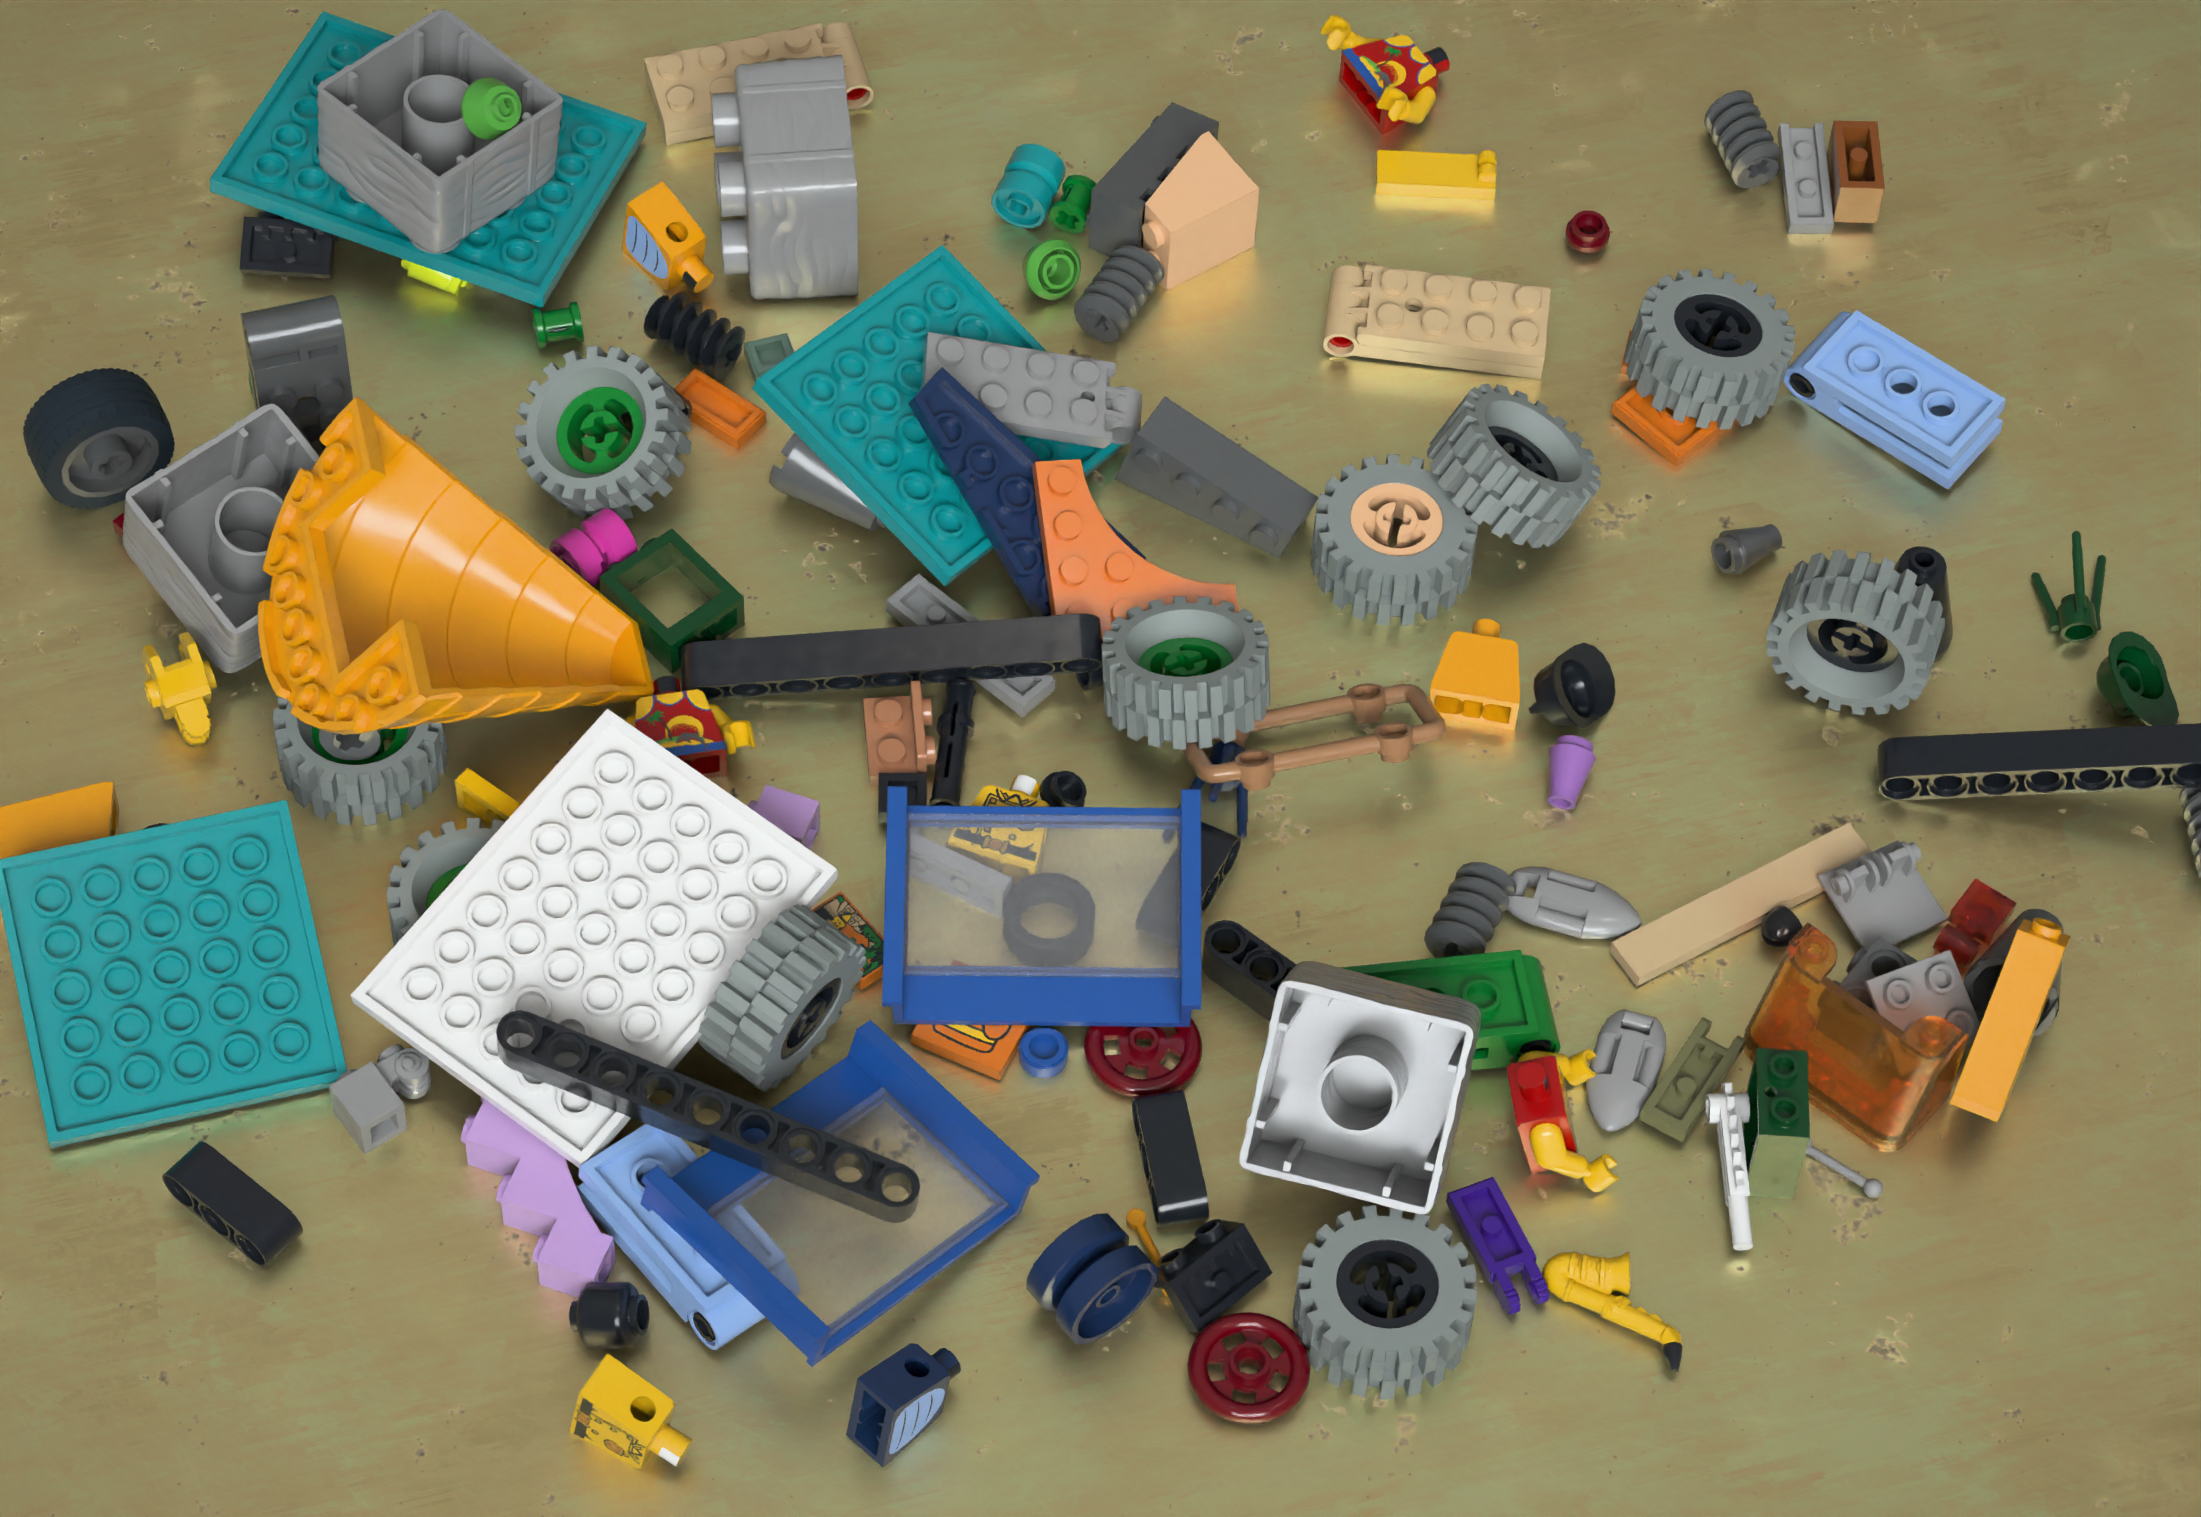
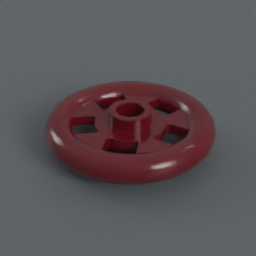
M1192 1018L1190 1027H1174L1177 1033L1170 1038H1167L1158 1027L1129 1026L1125 1029L1123 1026H1088L1084 1040V1051L1092 1073L1103 1085L1121 1095L1134 1097L1176 1091L1183 1087L1193 1077L1199 1067L1202 1057V1040L1197 1025ZM1104 1040H1119L1120 1055H1105ZM1138 1040H1147L1152 1045L1140 1047L1136 1042ZM1167 1052H1172L1181 1057L1179 1063L1172 1070L1160 1064L1165 1059ZM1127 1065L1138 1069H1148L1146 1079H1137L1124 1075Z
M1253 1312L1226 1315L1207 1325L1193 1342L1187 1362L1191 1387L1201 1403L1214 1414L1226 1420L1243 1424L1269 1422L1292 1410L1301 1400L1308 1387L1311 1371L1307 1350L1299 1336L1282 1321L1265 1314ZM1241 1333L1245 1343H1241L1228 1351L1222 1340L1231 1335ZM1269 1338L1284 1350L1276 1358H1272L1270 1353L1261 1346ZM1223 1363V1374L1226 1380L1211 1381L1208 1373V1364ZM1244 1366H1251L1257 1370V1373L1246 1374L1241 1372L1240 1369ZM1275 1372L1289 1378L1281 1392L1267 1387L1271 1383ZM1233 1390L1255 1393V1402L1242 1403L1232 1400Z

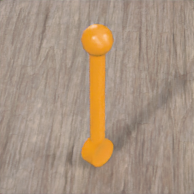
M1132 1209L1127 1213L1126 1224L1129 1229L1137 1231L1152 1262L1158 1268L1157 1262L1161 1256L1145 1227L1146 1213L1141 1209ZM1162 1289L1163 1294L1168 1297L1165 1290Z

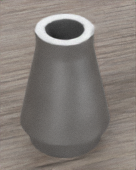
M1773 524L1762 527L1725 530L1712 542V558L1715 565L1723 573L1738 575L1770 553L1779 550L1782 546V537L1778 528Z

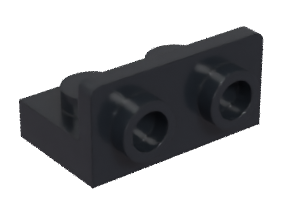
M267 211L258 212L257 218L244 217L239 269L242 274L332 279L335 241H339V237L293 220L284 219V217Z
M1221 1219L1208 1221L1196 1230L1194 1234L1195 1239L1183 1248L1166 1253L1158 1260V1279L1154 1287L1165 1290L1188 1331L1200 1332L1272 1274L1271 1269L1244 1223Z

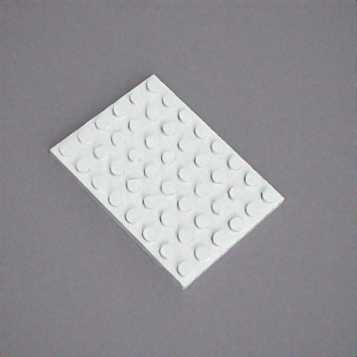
M606 709L351 994L353 1003L579 1168L581 1164L602 1152L631 1117L520 1073L503 1064L498 1054L496 1035L498 1023L503 1016L512 1011H527L673 1070L702 1035L699 1032L700 1024L707 1018L704 1015L708 1004L715 1001L717 995L714 993L720 982L726 981L731 974L728 970L735 960L740 961L746 953V946L753 938L757 940L761 936L762 929L770 921L775 923L778 915L786 909L790 911L793 905L799 904L802 906L803 904L811 910L836 881L838 872L834 866L615 713ZM516 1033L507 1040L508 1044L517 1048L526 1047L533 1041L532 1037L524 1033ZM571 1052L560 1053L554 1058V1062L563 1067L573 1066L580 1060L576 1054ZM609 1071L603 1074L600 1079L606 1085L618 1086L624 1083L627 1078L621 1072Z

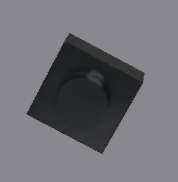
M879 773L878 823H887L888 786L907 787L908 805L927 806V773Z

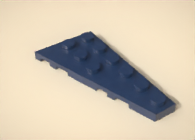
M941 367L908 404L1034 617L1051 616L1032 474L1034 463L1042 460ZM1105 519L1110 528L1128 547L1146 559L1135 546Z

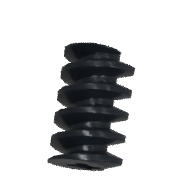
M683 291L676 293L671 299L668 295L658 298L651 305L644 322V333L647 337L657 339L661 346L671 348L676 355L685 357L692 365H699L705 373L714 374L717 380L724 378L735 366L745 339L744 328L736 326L731 329V322L726 317L720 318L717 321V313L713 309H707L703 312L702 303L698 300H693L689 303V296Z

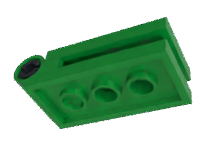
M1521 950L1340 967L1385 980L1463 998L1474 1003L1480 1010L1481 1024L1471 1070L1507 1067L1510 1065L1511 1056L1517 1062L1522 1055L1530 1051L1539 1050L1555 1053L1560 1051L1561 1046L1541 962L1534 956L1522 955Z

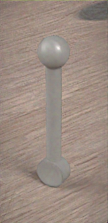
M1811 1138L1809 1139L1805 1155L1812 1156L1863 1188L1864 1193L1868 1197L1877 1198L1882 1194L1883 1186L1878 1179L1865 1178L1814 1147Z

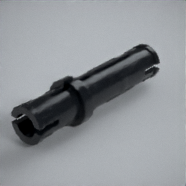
M953 679L946 683L944 711L937 720L936 731L940 735L935 764L932 796L929 802L930 806H960L959 800L965 768L967 742L973 736L975 726L973 719H971L976 689L972 682L965 679Z

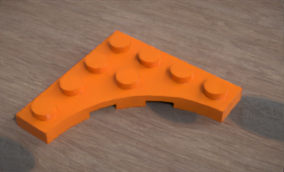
M1081 459L1039 461L1034 463L1032 474L1051 616L1092 614L1099 617L1101 642L1103 643L1105 631H1112L1111 623L1118 616L1128 620V610L1136 606L1143 611L1148 610V602L1161 599L1162 603L1167 605L1173 604V597L1186 596V603H1197L1199 596L1209 597L1212 599V605L1219 606L1224 600L1235 605V613L1239 612L1235 584L1205 583L1177 576L1153 565L1128 547L1110 528L1099 512L1089 492Z

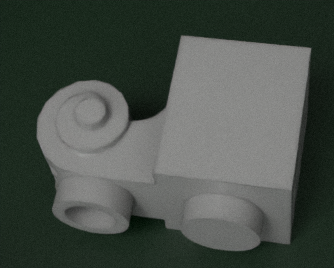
M395 1044L385 1049L379 1055L375 1065L371 1061L359 1069L348 1070L335 1083L329 1086L334 1114L364 1154L408 1129L404 1103L398 1095L401 1094L409 1099H418L429 1091L431 1087L429 1060L415 1048L404 1049L402 1045Z

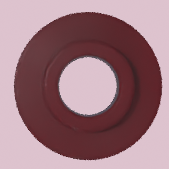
M1587 210L1577 213L1568 222L1565 236L1567 242L1576 250L1596 252L1608 244L1610 229L1601 214Z

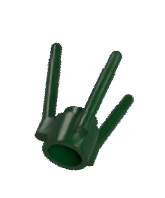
M2074 531L2072 533V559L2075 593L2062 598L2061 605L2056 609L2040 574L2034 572L2031 575V579L2048 615L2050 631L2060 630V636L2066 641L2082 642L2093 638L2097 631L2101 630L2100 608L2106 557L2099 555L2097 558L2091 601H2089L2088 596L2085 595L2081 534L2079 531Z

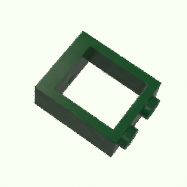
M670 529L658 538L648 540L639 551L622 562L610 565L599 576L600 593L638 623L643 646L671 674L681 668L680 648L683 645L699 641L723 640L745 625L744 597L673 529ZM673 564L709 601L667 628L630 592Z
M1757 1048L1746 1089L1750 1102V1118L1748 1123H1742L1750 1189L1749 1196L1793 1199L1810 1139L1808 1051Z

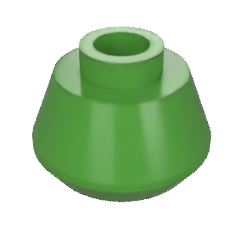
M492 77L480 78L470 84L463 95L461 112L465 125L471 133L484 140H496L510 131L519 121L522 111L521 101L517 93L503 81Z
M1051 239L1029 249L1023 259L1022 269L1024 277L1034 294L1043 299L1056 300L1070 293L1077 284L1081 272V261L1078 252L1070 243L1060 239Z

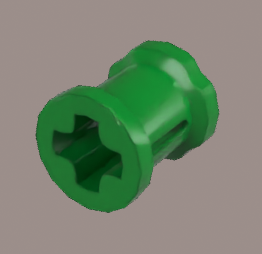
M1068 176L1062 185L1063 194L1060 200L1051 207L1049 213L1051 223L1056 228L1069 234L1081 233L1086 226L1087 214L1091 208V191L1096 183L1086 176Z
M570 302L567 308L541 312L539 308L532 309L534 333L539 349L546 348L547 343L568 339H574L577 343L584 341L582 320L577 302Z

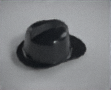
M1587 643L1574 645L1562 653L1554 662L1537 673L1534 678L1533 687L1536 702L1528 709L1531 714L1542 713L1544 718L1555 727L1575 725L1579 728H1585L1590 726L1609 711L1615 697V679L1603 653L1595 646Z

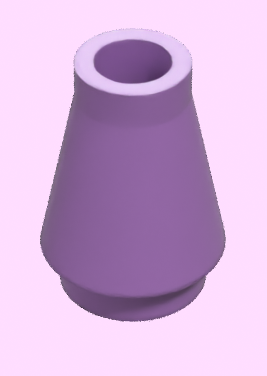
M1563 735L1558 737L1555 745L1550 747L1549 795L1547 800L1550 805L1565 810L1575 808L1581 789L1596 761V757L1593 754L1594 747L1588 740L1579 736Z

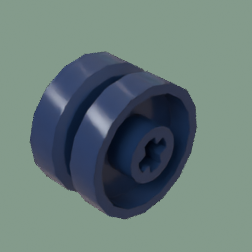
M1108 1213L1094 1214L1068 1228L1043 1251L1033 1264L1027 1277L1026 1289L1046 1311L1056 1312L1055 1322L1076 1344H1088L1112 1332L1138 1310L1150 1295L1158 1279V1268L1137 1245L1129 1246V1236Z

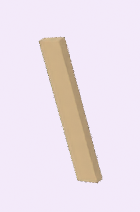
M1848 822L1612 941L1609 951L1637 987L1761 924L1766 915L1777 906L1781 905L1791 909L1824 892V888L1817 879L1819 875L1872 852V850Z

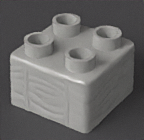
M445 9L436 10L428 14L415 24L409 26L407 30L379 45L351 65L345 66L341 71L323 80L317 86L318 158L321 168L330 177L344 186L350 197L358 202L369 205L394 227L409 237L410 242L416 248L424 252L439 254L452 251L460 244L462 239H465L471 233L507 210L520 206L526 199V196L531 195L535 190L544 186L555 173L560 121L562 118V97L546 83L508 57L480 33ZM492 77L503 81L517 93L521 101L522 111L519 121L510 131L496 140H484L475 136L467 128L462 117L461 103L463 95L470 84L480 78Z
M842 55L790 58L783 61L771 60L763 63L756 62L738 65L734 70L735 92L711 93L715 148L737 146V151L714 153L717 206L721 208L722 217H743V220L720 221L724 275L748 274L750 295L757 300L765 298L794 299L798 297L811 299L818 297L858 296L857 178Z
M275 404L264 405L215 438L194 448L180 460L165 469H160L153 476L130 488L125 495L123 546L127 555L172 609L216 667L226 673H235L262 657L258 635V603L263 600L269 601L273 576L263 571L268 544L282 504L299 469L304 468L312 471L319 459V455L283 410Z
M1303 961L1298 963L1287 974L1277 989L1272 1017L1269 1023V1033L1257 1076L1252 1108L1247 1118V1129L1239 1154L1240 1165L1244 1169L1258 1174L1330 1190L1394 1209L1416 1214L1429 1213L1437 1201L1448 1170L1454 1144L1453 1140L1458 1128L1480 1032L1481 1013L1479 1008L1474 1003L1463 998L1385 980L1320 962Z

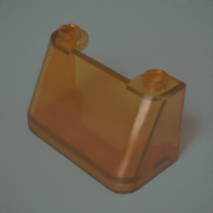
M1807 922L1789 943L1745 1029L1743 1038L1747 1042L1744 1052L1754 1062L1757 1048L1808 1051L1809 1103L1869 1146L1884 1152L1897 1151L1914 1137L1949 1098L1969 1035L1949 1021L1937 1016L1922 1017L1915 1021L1905 1032L1826 977L1836 964L1838 950L1835 943L1826 934Z

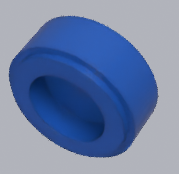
M1050 1027L1031 1029L1020 1041L1019 1062L1022 1068L1032 1076L1039 1078L1053 1077L1063 1071L1067 1065L1068 1042L1065 1036L1056 1029Z

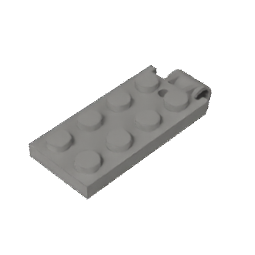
M932 332L927 334L924 343L921 389L943 367L1013 434L1105 449L1110 443L1120 445L1132 444L1141 429L1142 394L1135 388L1110 386V377L1114 375L1116 370V363Z

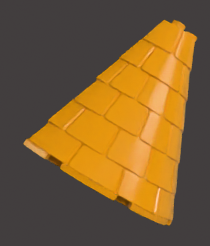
M355 397L337 415L319 438L326 448L315 463L312 471L300 468L285 497L271 534L263 565V571L273 577L269 601L263 600L258 603V635L261 656L272 689L276 695L288 699L293 707L290 711L292 715L302 722L323 731L347 735L382 729L407 728L430 723H450L480 717H502L531 711L544 712L580 705L598 706L623 702L636 704L640 697L653 694L654 686L639 625L635 620L598 592L549 549H545L502 511L493 509L406 434L401 435L372 410L364 400Z

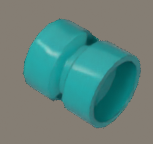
M1023 144L1016 147L1005 167L1004 175L998 182L992 195L991 204L994 211L1004 221L1017 227L1034 228L1040 226L1048 214L1052 198L1057 194L1065 177L1066 168L1063 161L1055 152L1044 146Z

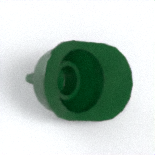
M2132 631L2120 632L2112 638L2108 648V656L2100 663L2096 673L2100 694L2111 708L2121 716H2136L2148 726L2177 724L2179 717L2178 707L2169 685L2161 656L2155 647L2143 636Z

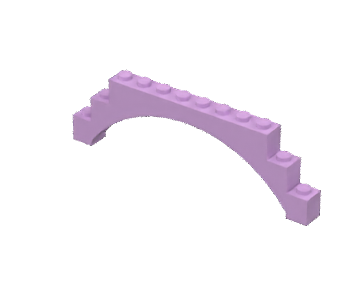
M765 785L758 802L751 800L748 807L810 850L820 830V802ZM481 1097V1102L483 1103L477 1115L470 1114L461 1133V1142L465 1143L467 1163L468 1165L504 1176L499 1185L496 1198L497 1202L501 1203L503 1224L540 1236L533 1253V1263H536L538 1267L539 1285L579 1298L580 1292L587 1284L607 1282L616 1263L614 1237L600 1232L581 1200L568 1169L566 1158Z

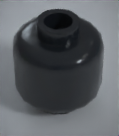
M629 1282L590 1283L582 1289L578 1301L571 1303L569 1310L570 1326L574 1332L579 1333L582 1342L590 1349L629 1348L635 1345L640 1335H645L649 1326L648 1301Z

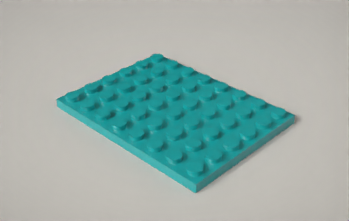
M322 11L211 176L210 192L543 308L646 136L647 123L558 93L563 99L556 168L553 177L544 186L535 190L531 195L526 196V199L520 206L507 210L471 233L468 237L462 239L460 244L452 251L439 254L424 252L416 248L410 242L409 237L394 227L369 205L358 202L350 197L346 188L330 177L319 164L317 86L323 80L341 71L345 66L351 65L379 45L395 37Z

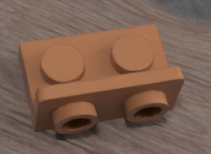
M920 680L910 681V696L863 698L869 787H879V773H927V765L936 764L934 736H925L924 726L932 725L931 697H922Z

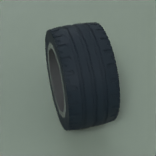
M120 368L93 369L81 374L78 373L59 382V384L47 390L34 403V406L31 407L29 414L26 416L25 426H23L26 449L42 484L56 501L58 500L59 503H63L65 506L77 507L78 509L103 508L125 500V495L130 488L153 476L160 469L168 467L167 465L170 464L175 449L170 423L156 394L138 374L135 375L134 372H129L125 369L121 370Z

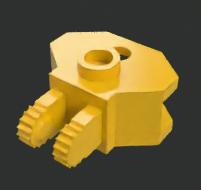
M189 632L179 634L181 643L178 644L181 661L163 667L160 657L152 644L142 647V663L147 681L143 682V686L151 708L159 707L165 720L174 717L180 733H183L182 738L185 739V743L188 742L189 746L194 745L196 747L197 745L201 746L203 743L206 744V740H209L212 724L210 723L211 718H208L209 713L206 706L211 703L212 692L210 689L216 688L217 684L209 662L207 660L202 661L195 641Z

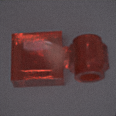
M1975 878L1952 908L1948 917V921L1956 925V927L1947 924L1937 937L1933 949L1940 953L1951 950L1956 965H1961L1967 969L1982 946L1981 943L1975 940V937L1990 945L2013 914L2017 903Z

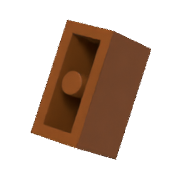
M1833 121L1827 148V162L1834 222L1877 223L1885 190L1877 121Z

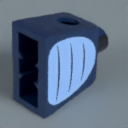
M910 1343L861 1375L857 1379L846 1435L881 1467L886 1466L936 1421L943 1412L949 1381L961 1371L960 1363L956 1356L946 1348H940L933 1355H930L918 1344Z

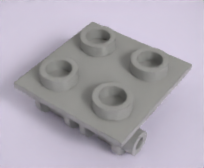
M1897 840L1817 877L1856 941L1866 951L1870 949L1879 937L1895 945L1948 920V917L1915 867L1916 861L1921 859V852L1914 842L1908 844L1905 841L1899 842Z
M1951 950L1865 981L1886 1035L1884 1044L1879 1046L1880 1057L1885 1063L1892 1062L1898 1065L1901 1074L1972 1047L1980 1023Z

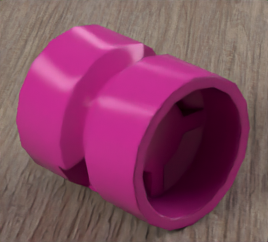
M602 508L581 523V530L571 528L551 541L549 549L553 554L592 587L599 584V576L610 565L622 562L638 551L636 541L630 529L609 508Z

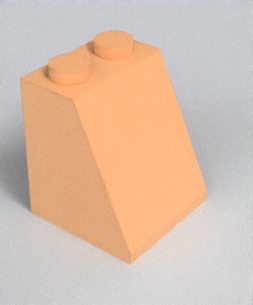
M1209 131L1202 134L1145 203L1144 224L1142 225V249L1154 255L1164 269V278L1160 283L1166 290L1253 248L1255 245L1259 187Z

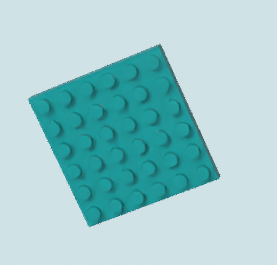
M941 245L759 377L752 389L911 553L946 586L994 548L908 404L921 390L924 343L927 334L932 332L1041 351L1046 350ZM1015 434L1042 461L1081 459L1084 477L1125 447V445L1110 443L1104 449Z
M287 800L0 859V907L50 1148L326 1089L347 1071Z

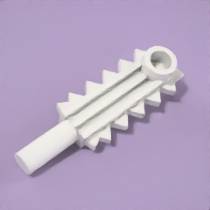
M1732 1082L1721 1083V1093L1706 1094L1705 1114L1708 1124H1717L1725 1205L1729 1208L1733 1249L1744 1251L1753 1247L1748 1205L1750 1189L1742 1123L1749 1122L1750 1102L1748 1093H1733Z

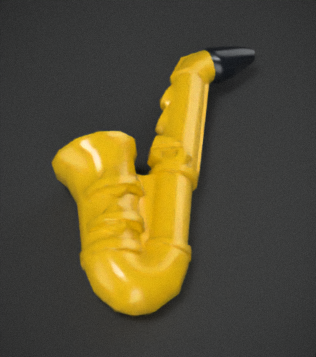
M1573 1251L1558 1253L1547 1260L1543 1267L1542 1277L1545 1279L1547 1288L1551 1293L1566 1303L1570 1301L1601 1314L1603 1318L1660 1342L1663 1345L1664 1358L1673 1373L1679 1371L1683 1348L1680 1332L1669 1323H1664L1655 1313L1649 1314L1640 1306L1632 1307V1303L1627 1297L1622 1295L1615 1297L1612 1295L1613 1291L1621 1292L1626 1296L1630 1294V1252H1626L1621 1256L1606 1258Z

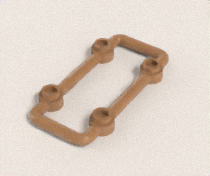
M1366 683L1353 686L1348 690L1347 695L1266 710V716L1261 722L1254 720L1253 730L1247 734L1236 730V740L1230 742L1244 747L1246 739L1251 732L1348 713L1354 715L1356 722L1364 724L1374 723L1382 719V713L1386 710V706L1400 703H1409L1423 724L1410 726L1405 723L1391 722L1378 726L1374 730V734L1273 754L1261 749L1247 750L1238 754L1235 757V761L1221 764H1212L1204 749H1199L1198 742L1186 743V750L1182 751L1194 772L1202 781L1207 783H1225L1239 780L1242 782L1243 788L1257 791L1269 787L1271 779L1275 776L1276 772L1372 753H1378L1381 755V760L1387 763L1403 762L1409 758V752L1412 751L1413 745L1428 743L1441 738L1446 731V724L1427 695L1418 686L1399 684L1382 687L1378 684ZM1220 738L1212 739L1216 742L1222 741Z

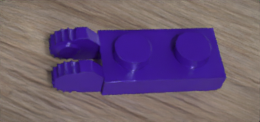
M1490 1177L1447 1193L1446 1204L1488 1283H1493L1496 1297L1507 1315L1521 1310L1519 1295L1509 1276L1521 1272L1524 1285L1536 1304L1548 1301L1550 1299L1549 1289L1536 1264L1537 1257L1496 1180Z

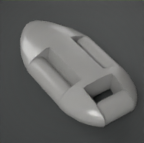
M1535 866L1518 868L1510 874L1517 885L1514 896H1507L1509 899L1507 910L1518 919L1530 925L1580 939L1617 938L1638 929L1642 925L1640 916L1634 907L1616 891L1600 882L1551 868ZM1527 886L1537 887L1533 898L1524 897Z
M1623 1009L1607 1018L1600 1029L1594 1048L1596 1057L1591 1059L1589 1066L1596 1073L1595 1077L1586 1081V1094L1594 1118L1599 1126L1607 1132L1617 1131L1632 1123L1640 1115L1642 1107L1656 1088L1666 1051V1033L1661 1022L1655 1016L1652 1017Z

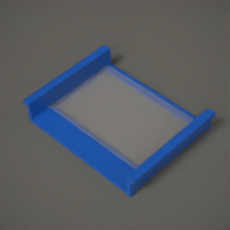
M888 786L882 1007H892L893 1024L1190 1027L1191 1010H1201L1202 1006L1201 789H1181L1180 808L908 805L907 787Z
M869 1020L856 1030L846 1058L770 1110L902 1163L914 1170L919 1177L920 1191L916 1211L909 1219L899 1223L883 1221L712 1150L671 1178L659 1166L643 1175L641 1182L645 1185V1190L640 1204L648 1212L653 1210L803 1352L808 1357L807 1363L813 1367L1018 1216L1023 1209L1031 1187L1039 1181L1040 1175L875 1023ZM757 1128L747 1129L741 1134L745 1141L752 1144L761 1143L768 1137L764 1131ZM804 1147L794 1148L788 1153L790 1158L798 1163L809 1162L815 1157L811 1150ZM850 1166L842 1167L835 1173L839 1179L849 1183L855 1182L862 1177L859 1170ZM893 1185L883 1190L885 1197L891 1201L899 1202L909 1197V1193L901 1186Z

